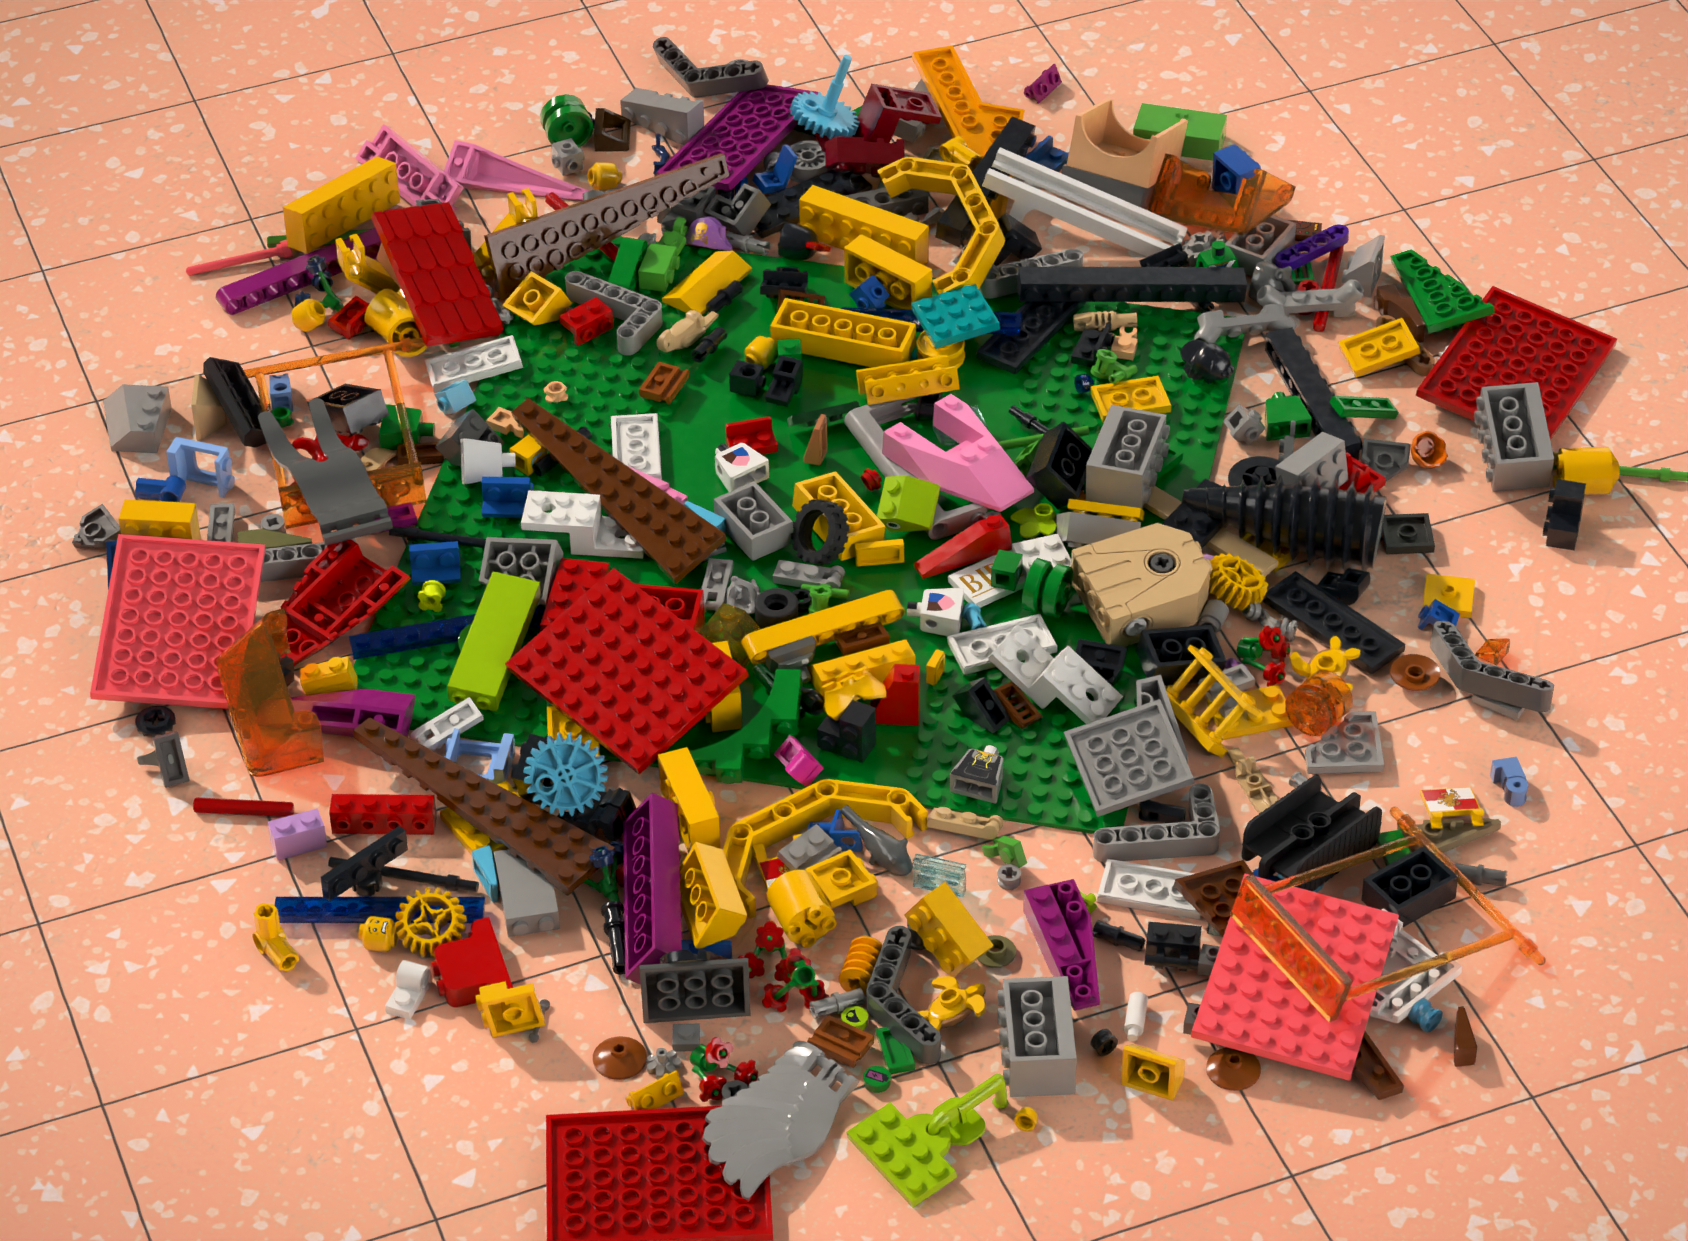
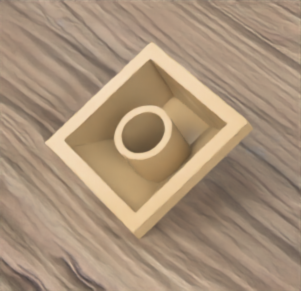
M195 375L191 407L196 439L199 441L225 426L227 414L207 379L201 375Z

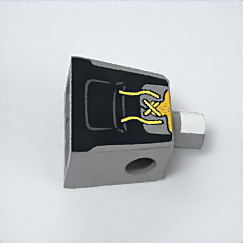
M991 745L986 746L984 751L969 749L950 773V792L996 804L1004 770V758L999 756L998 749Z

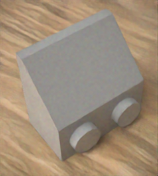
M1379 235L1358 247L1354 256L1349 258L1348 270L1344 269L1342 275V283H1346L1350 279L1357 280L1363 287L1365 297L1371 298L1382 272L1385 235Z

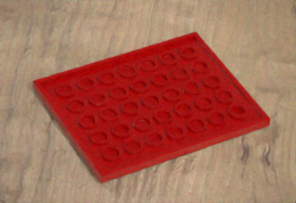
M1492 286L1482 301L1486 304H1492L1495 313L1468 321L1463 325L1418 387L1416 396L1475 422L1474 412L1478 411L1476 399L1480 397L1482 387L1538 382L1551 441L1616 346L1617 338Z
M615 568L609 571L505 663L511 673L639 775L658 758V754H662L749 676L748 671Z
M721 1106L546 1115L547 1241H773L770 1175L761 1183L750 1199L746 1200L742 1198L739 1180L733 1185L725 1182L722 1171L726 1163L714 1165L709 1162L708 1153L711 1145H706L702 1140L705 1128L709 1125L705 1121V1117L710 1110Z

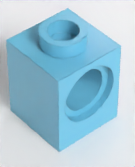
M467 380L454 382L434 394L437 399V406L443 411L444 415L456 413L476 401Z

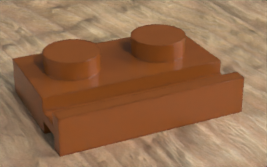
M658 362L639 388V396L658 402L664 400L670 405L689 378V370L685 369V371H682L677 366Z
M827 1015L814 1031L812 1038L809 1037L807 1043L822 1050L826 1056L854 1068L856 1062L861 1060L874 1044V1035Z

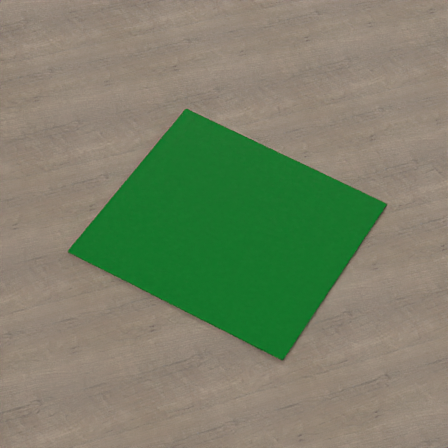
M619 236L611 242L619 248L623 237ZM685 245L678 255L680 257L679 268L674 271L672 284L669 283L666 292L640 289L638 278L634 292L658 300L662 304L663 325L635 354L622 355L618 351L617 329L625 322L619 318L613 317L614 327L577 346L574 343V334L560 323V319L534 326L512 313L514 316L513 320H510L509 324L504 323L503 332L499 334L498 339L513 335L523 368L479 380L473 393L476 401L469 404L465 411L467 413L474 409L486 422L498 407L512 412L529 398L577 431L581 426L588 428L592 435L589 440L612 456L611 416L658 413L662 481L669 483L670 488L688 496L689 502L713 513L714 499L729 493L715 470L716 448L721 444H726L725 425L770 416L772 419V430L778 444V452L762 454L769 460V478L757 484L794 522L796 521L795 516L797 514L796 509L792 506L795 483L836 471L877 516L885 482L883 474L845 425L844 419L847 414H843V419L830 422L829 418H827V453L820 465L804 463V455L815 426L807 427V423L789 427L787 422L788 417L854 401L859 402L860 407L867 405L866 394L860 395L858 390L856 370L871 367L802 353L803 376L797 395H793L788 407L768 403L765 398L773 381L772 373L778 358L764 370L766 385L764 389L759 391L756 398L730 392L729 373L737 360L745 361V348L758 336L771 338L770 325L777 314L778 298H767L766 295H760L763 271L765 269L776 271L777 267L799 268L800 272L807 271V293L826 296L824 306L863 313L849 295L855 288L845 283L844 266L735 252L752 267V271L740 281L743 286V292L732 299L730 305L724 306L717 312L719 314L718 318L695 343L688 348L663 352L657 347V339L665 330H670L675 323L685 319L686 312L663 303L662 298L712 254L718 251H725ZM598 248L588 252L578 260L565 264L560 270H554L545 275L544 279L561 288L566 295V274L572 271H579L608 282L614 261ZM932 282V296H936L938 293ZM1018 292L997 298H984L998 319L1000 327L1025 303L1019 302ZM804 298V302H808L809 298ZM813 299V304H817L818 300ZM571 301L572 304L569 307L575 308L581 304ZM1086 302L1076 314L1097 311H1114L1116 314L1137 313V327H1125L1126 333H1131L1134 328H1137L1138 343L1134 359L1117 358L1116 361L1126 367L1131 365L1137 367V373L1132 375L1129 380L1159 376L1171 404V412L1162 413L1167 415L1166 425L1170 426L1166 443L1183 452V460L1159 478L1155 486L1182 502L1184 489L1196 488L1205 478L1210 479L1245 333L1236 337H1229L1228 335L1218 337L1215 344L1226 350L1229 354L1231 365L1235 370L1234 373H1231L1229 379L1214 380L1208 384L1205 379L1193 380V378H1188L1183 369L1185 362L1180 354L1182 347L1187 342L1194 340L1195 334L1200 329L1197 317L1202 314L1201 312L1127 302ZM887 304L877 313L874 311L868 313L869 315L915 323L916 341L918 336L924 331L917 318H913ZM708 310L702 315L703 317L709 314ZM1073 317L1016 375L976 358V351L996 331L964 340L965 359L963 364L957 369L960 389L943 392V398L952 394L968 404L997 442L1039 434L1035 430L1023 426L1019 419L1009 413L1010 407L1015 405L1023 412H1029L1034 415L1037 421L1048 429H1052L1062 422H1065L1071 429L1088 426L1090 435L1081 436V438L1093 449L1103 422L1092 398L1091 386L1109 384L1110 381L1109 379H1100L1092 375L1091 367L1071 363V355L1083 331L1074 330ZM716 327L724 328L726 332L721 337L727 333V338L718 345V349L714 353L709 354L703 362H695L692 359L694 356H691V352L700 344L701 339L709 336ZM1120 328L1111 331V333H1114V338L1115 336H1120ZM915 346L909 361L917 360V346ZM1108 346L1107 350L1111 351L1112 346ZM658 362L677 366L682 371H685V369L689 370V378L670 405L664 400L658 402L639 396V388ZM550 382H562L567 387L565 393L568 394V399L560 402H547L545 400L547 395L544 393V388ZM920 396L916 397L913 400L902 403L901 406H905L908 403L912 402L917 403V400H919ZM915 412L879 425L883 431H886L901 422L945 452L960 444L934 427L933 420L920 419L916 421ZM524 430V437L529 434ZM495 431L505 442L502 445V453H510V448L523 439L515 436L512 431L507 435ZM1024 447L1004 451L1015 462ZM446 458L417 520L418 524L415 525V527H419L420 530L483 539L497 537L557 540L563 551V558L609 563L610 571L615 568L634 584L701 590L708 561L698 564L675 585L658 567V564L645 553L643 559L571 554L570 533L522 530V518L482 517V481L462 484L461 467L451 464ZM560 464L554 466L541 477L535 474V472L527 476L514 467H502V477H529L530 482L533 483V491L587 494L576 483L575 479L563 470ZM867 468L871 471L876 470L881 476L882 482H880L881 488L879 490L874 489L870 491L862 482L861 475L864 474V470ZM1086 480L1082 488L1084 494H1086ZM1032 486L1034 493L1000 512L1009 525L1012 544L1046 536L1040 533L1034 538L1021 537L1020 527L1022 524L1011 520L1012 514L1023 508L1034 509L1040 503L1051 505L1055 515L1072 512L1068 509V504L1058 510L1042 493ZM943 491L939 492L937 501L943 511H950L973 504V502ZM1143 507L1142 510L1145 511L1144 521L1138 522H1141L1140 528L1155 523L1162 524L1165 520ZM601 509V516L609 517V516ZM989 509L986 513L991 512V511H994V512H998V511L993 510V509ZM885 528L884 541L903 539L904 562L856 567L855 557L843 561L838 558L836 561H831L832 563L828 565L802 561L803 558H799L796 555L797 551L793 549L792 544L752 561L726 533L727 540L722 545V547L726 546V552L710 558L733 560L731 577L736 576L750 583L754 579L760 588V593L771 588H782L790 592L801 589V587L773 583V574L779 560L832 568L835 565L841 566L845 570L843 579L840 580L839 589L849 590L850 596L849 599L830 597L828 603L830 608L885 590H893L905 613L899 620L883 626L889 634L890 643L907 640L915 654V665H920L919 726L876 724V745L863 763L817 747V728L826 718L827 713L824 711L819 715L806 713L805 717L799 720L798 734L782 735L773 733L770 758H745L743 781L801 790L806 788L805 785L795 780L785 770L784 764L774 755L776 750L791 735L824 767L810 785L823 779L897 787L909 791L926 809L946 807L951 809V811L960 813L972 812L976 816L985 818L998 815L1005 821L1094 834L1100 828L1121 827L1125 825L1129 806L1097 817L1064 735L1065 731L1086 724L1059 698L1056 697L1042 709L1026 695L1043 716L1042 719L1024 729H1021L1012 720H1009L994 733L965 717L953 699L952 695L968 682L985 677L993 690L1011 681L997 667L964 675L947 643V636L924 632L920 629V617L907 616L908 602L922 603L923 593L926 589L953 588L948 582L949 575L985 560L982 559L925 579L920 576L914 568V563L959 533L933 540L924 530L889 532ZM812 529V543L816 551H818L825 542ZM426 540L408 541L397 568L409 575L410 580L377 611L353 667L358 678L357 690L373 689L416 695L409 730L414 731L457 705V703L448 699V683L461 653L458 646L459 635L466 626L473 622L487 585L479 582L485 548L458 545L460 551L461 582L443 584L446 588V594L440 601L443 607L440 612H435L429 609L422 610L418 606L420 602L418 593L422 591L423 585H412L409 545L441 542ZM1063 543L1071 558L1072 550L1076 548L1068 547V544ZM1073 586L1066 608L1058 619L1044 615L1042 609L1038 613L1023 609V589L980 608V615L987 626L1041 614L1057 644V652L1050 654L1053 658L1067 646L1076 651L1078 639L1106 643ZM537 605L521 649L541 632L540 624L546 607ZM725 606L723 614H716L715 611L707 610L705 613L703 637L711 643L728 641L732 659L748 671L749 676L739 684L743 728L758 714L769 697L770 692L753 675V668L756 665L751 663L741 644L744 636L760 630L755 622V613L733 615L727 611ZM809 611L798 612V618L808 615ZM962 617L960 633L971 631L968 621ZM835 641L816 646L815 656L806 666L842 657L843 654ZM1138 643L1126 646L1128 652L1122 677L1112 686L1123 697L1107 717L1137 707L1136 680L1146 678L1136 653ZM937 649L944 651L945 670L935 685L926 683V665ZM511 673L497 711L478 708L484 720L461 733L460 738L501 743L504 733L514 734V743L518 747H521L523 742L527 741L529 734L547 738V707L553 705ZM811 681L802 685L804 688L815 689ZM1086 692L1087 698L1094 701L1092 694ZM860 698L856 701L870 706L872 699L863 700V698ZM1027 714V715L1023 716L1022 718L1025 720V719H1027V718H1029V717H1031V716H1030L1029 714ZM703 717L667 750H678L688 747V750L704 748L730 737L742 728L713 733L711 724L706 723L705 717ZM600 744V756H604V760L623 762ZM988 745L998 749L999 756L1004 758V770L996 804L950 792V773L969 749L984 751ZM658 758L650 767L659 768Z

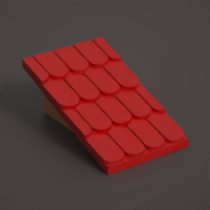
M449 202L373 212L371 219L382 242L376 259L403 291L426 347L497 336L503 332L502 321L490 298L491 293L474 262V255Z

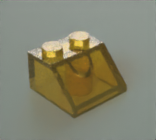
M722 603L699 634L711 643L728 641L732 659L745 668L749 664L750 659L741 641L747 634L761 628L745 610Z

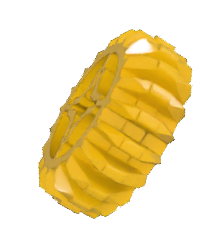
M1222 553L1219 556L1215 555L1210 560L1212 565L1210 593L1217 596V600H1222L1225 605H1231L1233 609L1238 607L1242 611L1246 607L1249 608V603L1254 604L1263 601L1268 591V583L1265 581L1266 577L1260 574L1261 571L1256 569L1254 564L1248 563L1246 559H1240L1238 555L1233 557L1230 553L1227 555Z
M427 887L425 894H421L419 890H416L415 898L407 895L408 904L400 903L399 906L402 911L396 912V919L399 921L395 922V927L399 930L397 933L398 938L403 939V946H411L410 950L413 954L420 949L422 957H425L427 952L430 951L431 956L435 958L434 950L438 945L462 939L460 933L466 931L463 923L467 921L466 915L462 914L465 911L463 905H458L459 899L457 897L451 898V893L448 890L442 895L439 887L435 889L434 893H431L430 888ZM429 906H440L442 908L433 910ZM421 909L420 917L414 920L413 924H410L414 914ZM426 914L429 915L430 920L432 919V921L435 922V930H433L432 926L429 925V923L427 922L428 919ZM451 920L449 928L441 935V928L448 924L447 921ZM418 934L419 936L427 934L432 936L433 939H424L416 935Z

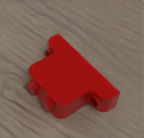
M489 917L475 920L472 923L471 932L468 933L469 938L440 944L434 950L435 961L430 962L433 977H439V980L436 981L439 995L445 996L447 1004L451 1007L457 1008L477 1003L476 995L480 994L479 987L506 981L508 989L513 988Z

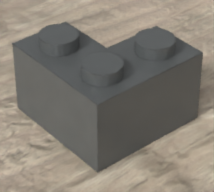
M744 183L732 201L716 194L704 210V213L707 216L716 218L722 226H726V231L745 236L751 234L771 203L759 189Z

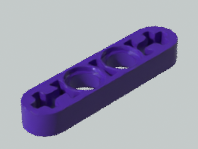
M1333 225L1277 253L1275 265L1281 269L1291 266L1292 270L1325 255L1348 243L1349 229L1345 225ZM1303 251H1305V252H1308V253H1306V254H1301V253H1298V252H1303Z

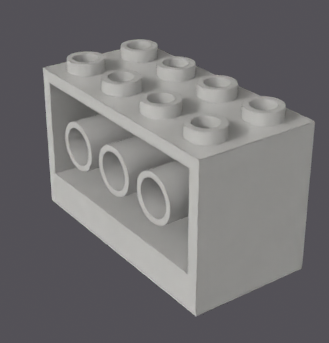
M1538 382L1482 387L1480 397L1476 399L1478 411L1474 412L1475 424L1480 426L1478 440L1479 444L1484 446V449H1482V460L1488 466L1486 468L1487 483L1491 482L1492 491L1549 487L1554 455Z
M1111 405L1086 464V501L1141 509L1145 502H1149L1151 496L1150 487H1155L1157 481L1156 472H1161L1163 457H1167L1169 443H1166L1170 426L1166 425L1167 415Z
M1068 976L1003 979V990H998V1006H1002V1008L997 1009L998 1024H1000V1027H1003L999 1028L1000 1045L1005 1047V1049H1001V1060L1004 1068H1007V1070H1003L1005 1085L1009 1086L1010 1097L1075 1094L1077 1057Z

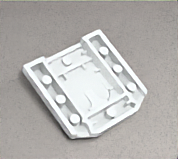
M1399 919L1370 1012L1371 1017L1399 1023L1407 1017L1417 1001L1423 998L1430 999L1462 974L1463 967L1444 952H1441L1439 956L1406 933L1402 930L1403 922Z

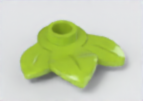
M1040 503L1034 509L1023 508L1011 515V520L1022 524L1020 536L1023 538H1034L1040 533L1049 536L1056 531L1055 511L1049 504Z

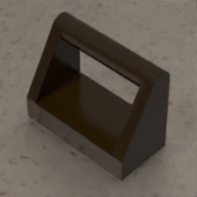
M596 108L594 124L595 152L628 151L631 120L608 109ZM605 128H622L621 139L605 133Z

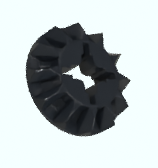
M151 706L139 712L136 716L135 724L137 731L142 732L143 736L151 734L152 737H155L158 734H165L166 731H172L173 725L176 724L174 712L165 706ZM156 718H158L159 722L157 723V725H152L156 721Z

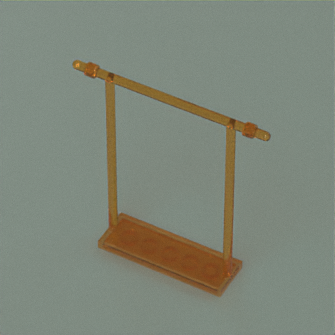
M410 338L400 339V342L244 370L247 378L255 377L262 412L269 411L272 413L264 375L383 354L409 464L367 471L377 493L385 501L386 507L409 502L412 505L427 503L422 467L418 461L392 353L402 351L403 353L410 352L413 348L424 347L423 338L411 340ZM271 454L285 528L289 529L318 523L312 515L298 484L287 486L284 468L279 466Z
M1396 806L1390 809V815L1397 821L1398 827L1403 832H1408L1410 836L1264 886L1253 874L1245 876L1230 916L1328 1022L1338 1019L1342 1006L1347 1000L1512 939L1519 945V950L1526 957H1530L1537 965H1544L1546 958L1537 950L1538 946L1530 938L1527 939L1415 825L1416 822L1411 816L1404 814ZM1419 843L1421 846L1429 849L1458 876V884L1504 930L1495 935L1351 987L1353 980L1272 894Z

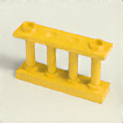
M947 355L856 370L860 395L866 394L868 405L960 389L957 366L949 367Z
M1190 645L1187 649L1196 657L1195 660L1173 686H1165L1174 715L1207 751L1222 758L1228 751L1222 744V737L1245 710L1256 716L1260 714V711L1254 706L1256 701L1247 693H1242L1211 660L1213 655L1203 647L1198 649ZM1204 666L1210 672L1209 675L1187 701H1182L1180 699V692L1198 670ZM1218 681L1224 689L1201 716H1196L1193 713L1195 711L1194 707L1213 684ZM1232 696L1238 704L1215 731H1210L1207 728L1209 726L1208 722L1228 698Z

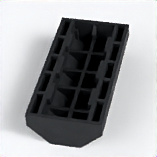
M209 357L203 363V373L243 445L256 448L267 444L258 420V415L266 411L240 363Z

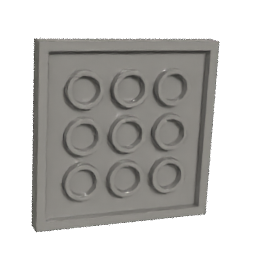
M1160 699L1064 732L1065 739L1097 817L1195 784L1193 775Z

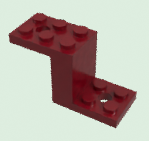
M871 83L858 115L857 121L860 122L852 137H864V141L876 142L877 138H884V143H890L900 118L905 121L914 120L925 124H940L942 116L930 93ZM816 133L815 136L822 151L825 152V142L830 139L825 135L820 137V134Z

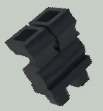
M618 788L614 791L609 789L608 792L597 791L601 795L600 800L592 798L594 803L592 808L584 804V813L575 808L573 816L564 811L563 816H560V813L557 816L593 836L601 828L605 838L613 842L619 840L623 833V822L637 808L630 791Z

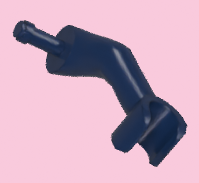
M659 133L655 135L656 145L651 146L652 150L660 157V162H653V174H657V171L670 159L665 147L660 145L661 135Z

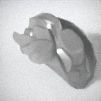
M732 576V582L725 595L727 611L733 615L755 613V599L760 594V588L757 586L756 581L752 579L750 583Z

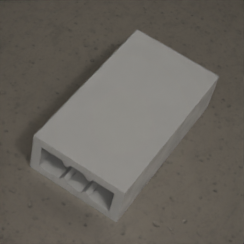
M509 849L494 851L495 870L508 937L560 929L554 886L545 879V875L538 869L533 871L527 866V861L520 856L514 857L509 853Z

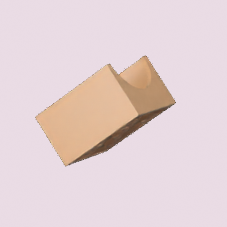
M1107 98L1076 115L1067 166L1145 188L1153 186L1178 171L1188 120L1181 119L1180 122L1155 136L1152 135L1151 139H1144L1131 134L1119 123L1114 113L1113 99Z

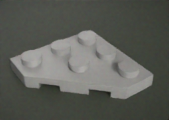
M1376 711L1350 712L1344 717L1342 723L1338 726L1334 725L1321 736L1320 741L1315 745H1309L1305 749L1307 774L1384 772V759Z

